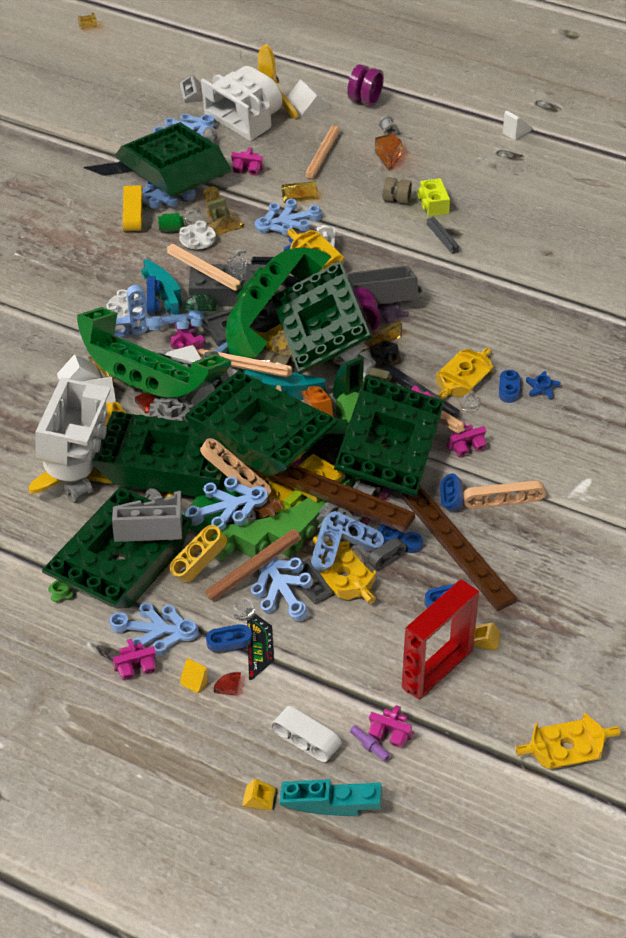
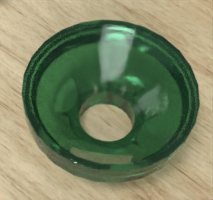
M192 293L184 302L183 309L191 311H218V303L211 297V294Z

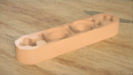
M212 438L206 439L200 451L207 460L227 477H235L239 484L249 488L255 486L264 487L269 496L271 488L263 479L217 440ZM223 460L229 462L232 466L227 465ZM240 474L244 475L248 480L242 478Z
M540 481L472 487L463 492V501L467 508L536 502L545 497L546 491L543 483ZM519 491L516 495H510L512 492ZM492 494H498L496 497L489 498Z

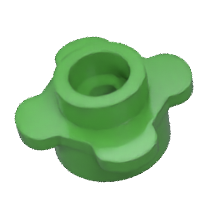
M58 580L54 581L48 587V591L52 594L51 600L58 602L59 600L72 598L73 592L70 591V586Z

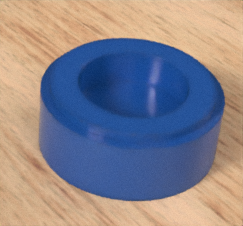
M416 532L405 533L401 538V541L406 545L405 551L408 553H417L423 547V538Z

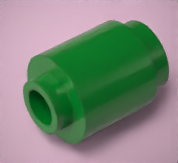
M179 213L158 216L159 231H180L181 227H184V217L180 216Z

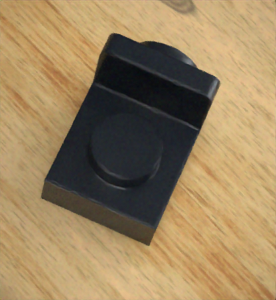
M384 340L369 347L371 355L381 358L382 365L390 363L395 366L401 363L398 344Z

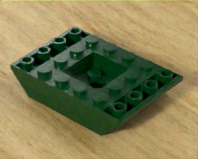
M181 122L124 144L115 154L116 159L171 197L179 196L185 191L209 183L211 180L223 177L231 172V168L220 147Z
M341 261L272 296L299 374H304L374 338L356 290Z
M239 370L185 414L186 420L202 442L209 438L217 440L244 464L269 477L289 468L338 423L337 418Z
M366 375L334 470L416 497L445 401ZM381 444H388L391 448H385Z
M112 411L106 425V436L104 439H101L100 450L98 453H95L92 464L113 484L142 489L151 488L169 493L181 491L182 495L195 497L205 493L203 488L207 483L218 485L223 474L202 455L200 448L204 442H202L189 422L129 414L120 411Z
M120 486L42 569V573L114 608H131L182 550L192 524V518L182 514V539L114 542L113 507L139 500L141 504L152 501ZM117 557H124V558H125V559H120V560H118V561L115 560V558H117Z

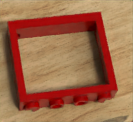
M462 579L405 627L401 687L407 694L410 693L418 700L425 696L473 652L479 590ZM452 619L450 640L425 662L427 640Z

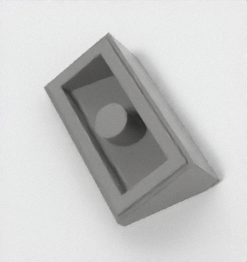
M194 75L180 82L185 103L203 101L200 82Z

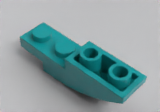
M144 259V268H141L143 279H146V284L147 276H156V280H160V291H156V297L159 296L161 300H164L166 312L179 314V304H182L179 285L161 266L148 259Z
M245 370L244 372L273 388H276L277 385L281 386L282 392L298 400H303L302 391L312 386L321 387L326 392V379L294 372H292L290 377Z
M330 779L284 781L281 784L279 803L280 806L313 814L359 816V810L382 809L383 786L381 782L332 785Z

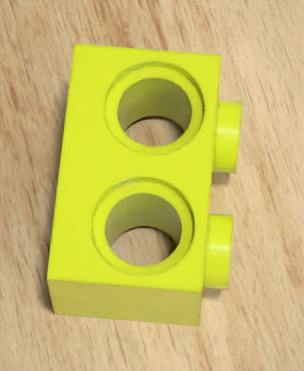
M441 178L420 181L417 196L418 199H421L422 208L426 210L428 217L449 214L450 198Z

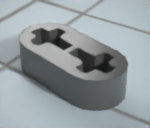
M393 538L375 549L370 554L368 563L374 569L381 570L399 559L404 554L406 545L400 539Z

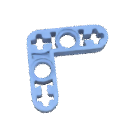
M132 285L127 289L129 316L117 318L116 326H125L122 330H115L114 335L119 338L143 334L148 329L146 323V296L143 287L140 285ZM135 293H138V300L134 299ZM136 307L142 308L140 312H133V309ZM140 319V326H137V320Z
M336 511L331 512L322 522L311 563L316 570L326 571L334 563L341 539L372 552L383 545V535L378 530ZM332 519L335 520L336 526H333V521H331ZM349 527L356 528L358 536H352L349 533ZM325 536L332 539L333 546H328L324 543ZM324 552H327L324 556V562L326 563L322 564V559H320V557L324 554Z

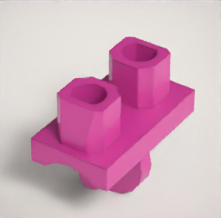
M248 147L247 152H232L233 172L242 173L243 168H248L250 175L257 176L260 170H264L263 156L253 153L252 147Z
M190 324L188 329H177L176 334L171 337L170 347L173 350L193 345L196 350L205 348V338L202 335L196 336V330Z
M461 421L464 423L463 428H465V431H461L459 434L452 431L453 435L450 436V443L446 445L448 450L453 449L458 457L464 456L469 452L467 446L469 444L473 445L475 451L483 450L487 445L484 437L487 432L485 426L473 429L472 425L466 426L465 422Z
M132 639L126 640L127 647L119 649L120 655L113 657L114 671H118L122 680L134 677L132 666L141 665L143 674L155 671L156 651L154 646L143 649L142 643L134 645Z
M398 705L393 708V711L384 709L383 715L374 712L370 713L368 734L378 741H381L384 732L388 731L392 733L389 741L390 744L402 749L407 739H412L414 732H412L411 725L405 724L408 716L401 714V707Z

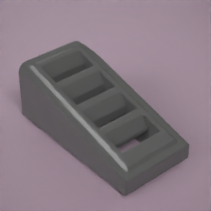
M310 559L302 562L304 567L299 573L289 571L288 575L300 576L302 573H309L311 575L313 585L317 584V587L313 589L311 587H298L314 604L333 595V591L319 571L312 566ZM323 590L324 593L316 596V592Z

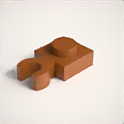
M268 498L263 506L255 507L253 510L256 512V518H265L268 515L270 517L274 516V512L282 510L284 507L277 498Z

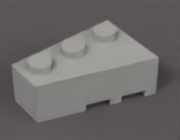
M181 491L174 492V496L163 499L161 496H156L154 501L141 504L139 500L114 506L112 516L114 542L182 539Z

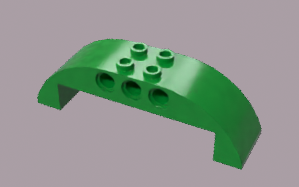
M292 248L277 254L264 268L259 267L236 296L239 300L230 311L227 319L226 342L230 355L255 359L267 341L249 328L251 323L289 273L301 282L320 272L331 258V255L312 248Z
M104 307L77 315V323L82 340L94 361L111 376L126 382L128 386L142 389L147 394L169 398L191 393L220 379L231 365V360L213 354L192 362L191 367H188L114 335L118 313Z

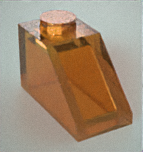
M394 133L375 137V153L388 171H390L399 160L402 149V142Z

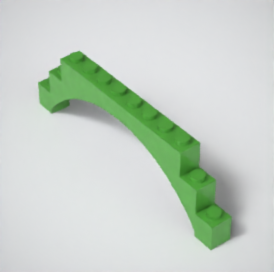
M357 392L346 396L342 393L336 399V415L340 416L341 419H347V428L359 396ZM345 473V478L340 483L353 488L359 478ZM307 498L300 504L272 517L246 522L241 526L236 524L226 525L222 532L227 537V544L214 559L222 562L227 556L232 554L234 549L252 558L290 530L295 529L300 534L301 539L281 553L290 558L301 549L303 543L308 538L314 535L318 525L321 523L317 520V517L320 515L319 510L327 501L321 499L316 503ZM214 535L211 541L216 540L218 535Z

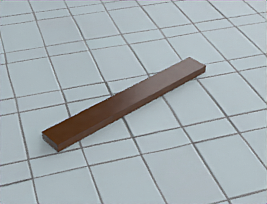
M294 464L270 477L255 469V473L402 532H405L415 519V512Z
M420 485L416 497L402 492V499L415 512L416 516L497 612L516 603V596Z

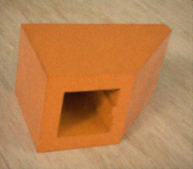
M312 386L302 391L304 403L333 416L332 401L321 387Z

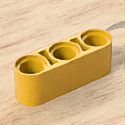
M142 185L123 186V231H142Z
M215 525L205 527L171 562V573L183 583L192 581L226 546L227 537ZM214 535H218L216 540L211 541ZM202 550L201 555L195 558L197 552ZM183 567H186V570L183 573H180V570Z

